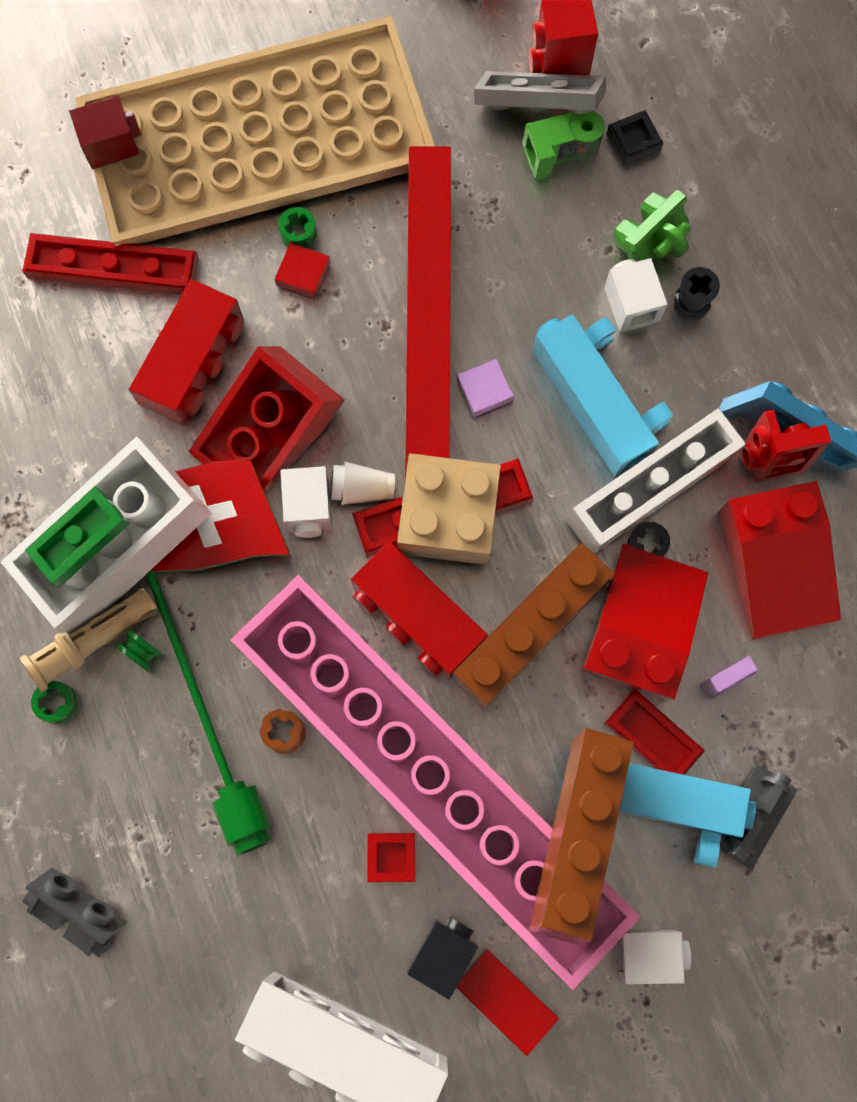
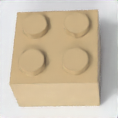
M409 453L397 539L398 549L404 555L487 565L491 552L501 465Z

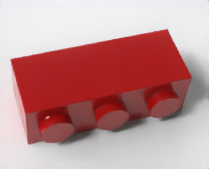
M190 279L128 389L138 405L183 426L189 415L197 413L203 402V389L209 378H215L218 375L224 362L223 353L230 341L234 342L237 340L243 329L244 318L237 299Z
M390 541L351 578L353 589L356 590L352 595L353 599L368 614L371 615L376 610L388 621L384 626L385 630L400 645L404 646L407 642L411 643L421 653L417 658L418 662L435 678L442 673L450 680L453 672L488 637V634Z

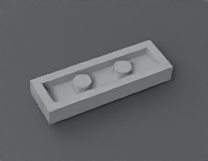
M486 71L474 88L475 105H489L494 110H504L510 107H528L533 112H544L550 109H568L573 114H585L590 111H596L606 93V76Z

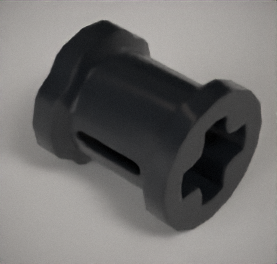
M704 267L692 268L684 274L681 279L680 288L674 295V309L679 316L687 320H699L706 316L711 308V302L716 298L720 289L719 279L716 274Z

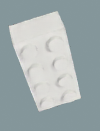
M136 436L0 563L53 628L70 634L107 611L212 513L155 449ZM96 486L103 490L130 524L61 587L55 586L50 583L25 552V549Z
M276 971L262 981L235 1038V1041L245 1045L243 1053L251 1059L266 1065H270L273 1059L291 1068L288 1075L300 1084L316 1088L317 1084L320 1083L336 1091L334 1098L338 1102H437L448 1076L446 1056Z

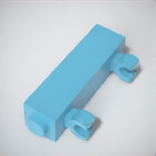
M573 314L561 321L559 318H554L538 329L532 352L613 476L617 477L653 454L659 444L653 434L669 425L668 420L673 418L674 415L665 402L654 406L642 416L639 414L597 351L613 341L611 335L617 331L608 317L600 319L585 331Z
M629 763L619 813L700 830L694 863L717 867L721 835L743 838L744 829L749 830L753 827L756 802L749 801L751 789Z

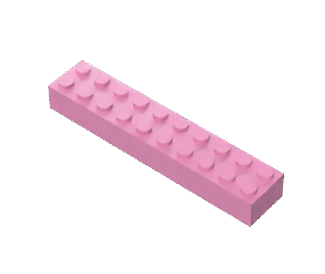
M299 575L230 640L572 991L640 919L641 916L604 881L591 942L576 945L529 931L552 828Z

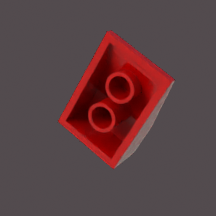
M592 0L541 1L539 20L532 23L534 48H530L528 53L530 73L590 75L598 39V29Z
M258 346L188 452L202 464L228 460L252 461L265 494H267L281 479V470L290 469L322 434L345 399L281 346Z
M813 481L729 499L717 515L752 640L840 621L841 612L830 522L818 482Z
M623 543L613 569L615 574L608 584L580 671L630 689H636L639 692L665 701L675 700L690 654L709 572Z

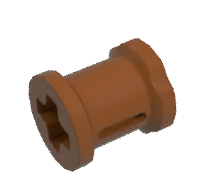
M276 709L269 712L263 718L260 736L264 744L273 751L280 754H291L303 746L306 739V728L304 723L292 711ZM281 721L287 726L294 724V727L289 731L292 739L286 743L279 738L273 739V736L278 733L275 725Z

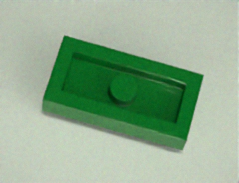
M94 486L25 549V552L51 584L61 587L120 534L130 522L103 490Z

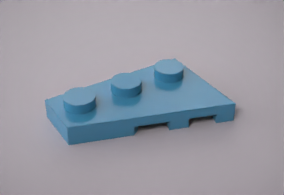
M768 381L724 398L719 407L723 415L730 420L736 413L756 423L764 411L774 410L781 432L790 426L802 423L808 424L809 428L826 425L832 442L817 459L842 471L857 468V432L839 426L827 418L825 411L800 401L792 395L788 387L780 383Z

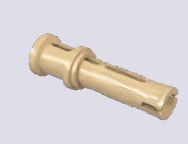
M141 588L129 596V598L116 604L69 635L66 632L63 634L58 633L54 636L53 643L30 657L23 655L19 660L42 693L48 689V683L71 668L77 671L83 667L82 664L85 663L84 658L95 650L111 642L139 622L158 612L157 607L145 589Z

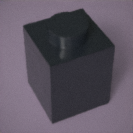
M451 916L448 917L445 923L436 918L409 965L407 975L450 1000L479 947L475 941L470 939L474 930Z

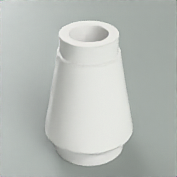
M346 461L343 462V465H332L330 500H339L341 505L383 501L384 499L393 500L395 474Z

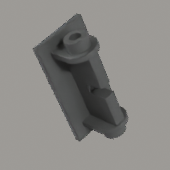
M756 764L743 787L751 789L749 801L756 802L753 827L749 830L744 829L743 838L721 835L720 850L750 870L754 868L798 791L797 788L790 785L792 780L788 776L776 770L771 773L759 764Z
M50 868L27 884L25 888L29 891L23 899V903L28 906L27 912L54 931L61 926L64 919L69 921L70 924L62 937L82 950L87 956L93 953L100 958L111 944L109 938L127 922L114 913L111 906L107 903L96 900L78 887L71 877L59 873L53 868Z

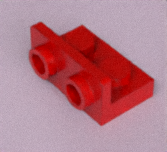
M774 410L764 411L744 441L746 445L741 449L742 460L745 468L752 470L755 483L806 473L832 441L826 425L809 428L808 424L802 423L790 426L781 432Z

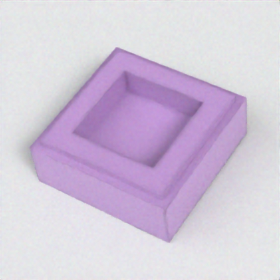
M497 359L457 374V382L473 417L513 402L514 395Z
M750 656L700 685L708 698H714L753 676L758 669Z

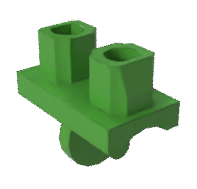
M678 190L669 198L653 192L643 201L640 208L641 217L645 220L642 224L638 225L629 219H624L615 228L614 237L616 245L627 253L628 259H635L637 262L650 258L653 260L655 257L662 259L667 253L680 258L688 251L689 244L685 236L691 231L683 208L684 203L687 201V196Z

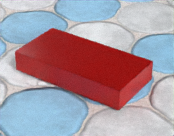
M636 689L629 693L603 723L619 738L633 741L632 750L654 769L685 775L706 751Z
M487 948L464 973L456 987L526 1056L530 1054L559 1020V1017Z

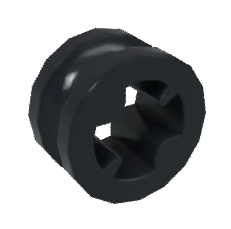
M656 522L639 524L630 534L628 545L644 550V545L638 543L637 538L639 536L643 539L647 533H651L654 535L653 541L660 544V550L655 547L651 553L664 557L670 547L668 531Z

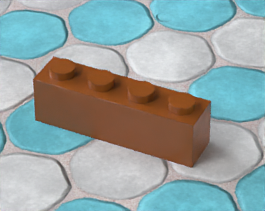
M581 542L453 672L452 681L485 711L607 586L615 573Z
M586 728L573 739L529 931L576 945L592 941L632 754L633 741Z

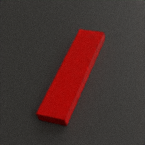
M30 233L22 272L26 278L182 295L190 279L195 280L199 257L197 252L192 250L137 244L114 246L110 241Z
M519 458L499 464L501 466L495 514L533 502V495ZM403 496L352 513L366 557L375 555L388 541L395 547H398L397 539Z

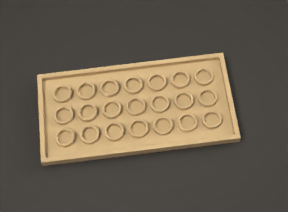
M392 15L75 97L77 108L119 96L125 112L134 111L142 136L135 138L140 155L93 169L114 246L122 244L139 245L409 172V146H435Z

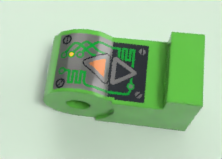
M595 111L585 114L569 112L527 123L522 145L535 180L550 176L553 164L572 158L588 160L598 153L605 130V122L601 115Z

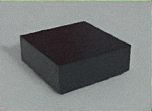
M646 110L608 125L607 134L624 166L662 150L664 143Z

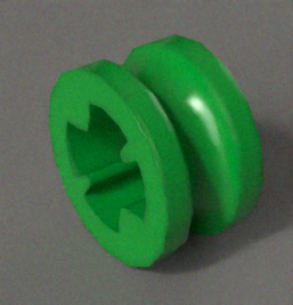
M302 207L289 208L281 214L278 220V229L282 243L287 248L290 243L307 249L310 248L317 239L316 221L313 214ZM299 223L300 227L305 224V233L296 235V231L292 233L290 226Z
M129 629L126 632L128 636L127 641L124 643L118 642L115 647L148 672L151 668V659L154 657L159 658L162 653Z
M51 681L48 683L46 691L41 693L37 687L32 694V711L36 717L48 723H65L77 711V694L68 685L58 681ZM60 690L57 695L65 698V705L58 706L56 714L50 715L53 710L45 707V700L52 699L54 691Z

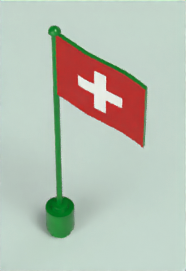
M228 460L215 461L175 471L212 514L146 574L225 784V787L217 791L220 798L214 801L212 806L227 846H233L236 856H239L270 843L272 839L268 831L272 829L257 787H246L244 781L234 783L155 573L204 570L254 557H291L253 462Z

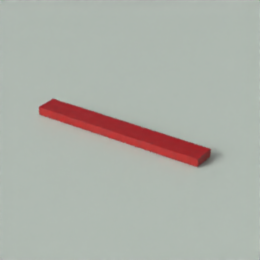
M409 146L405 479L409 453L450 458L451 146Z

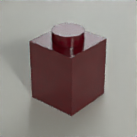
M119 96L69 110L80 147L91 169L140 155L135 138L142 136L134 111L125 112Z

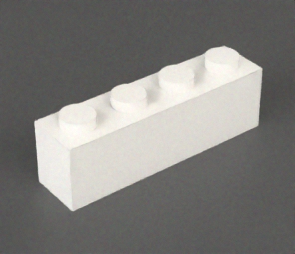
M718 408L572 509L566 521L581 542L595 554L728 462L746 443Z

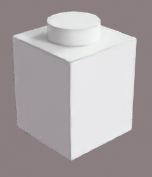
M628 259L610 269L604 289L619 332L660 322L668 304L652 259L638 262L635 259Z
M326 466L281 470L283 521L288 533L295 532L297 537L311 538L322 535V530H331L330 488Z
M674 929L628 930L617 942L618 980L626 985L684 984V971H690L691 950L688 940H682V932Z

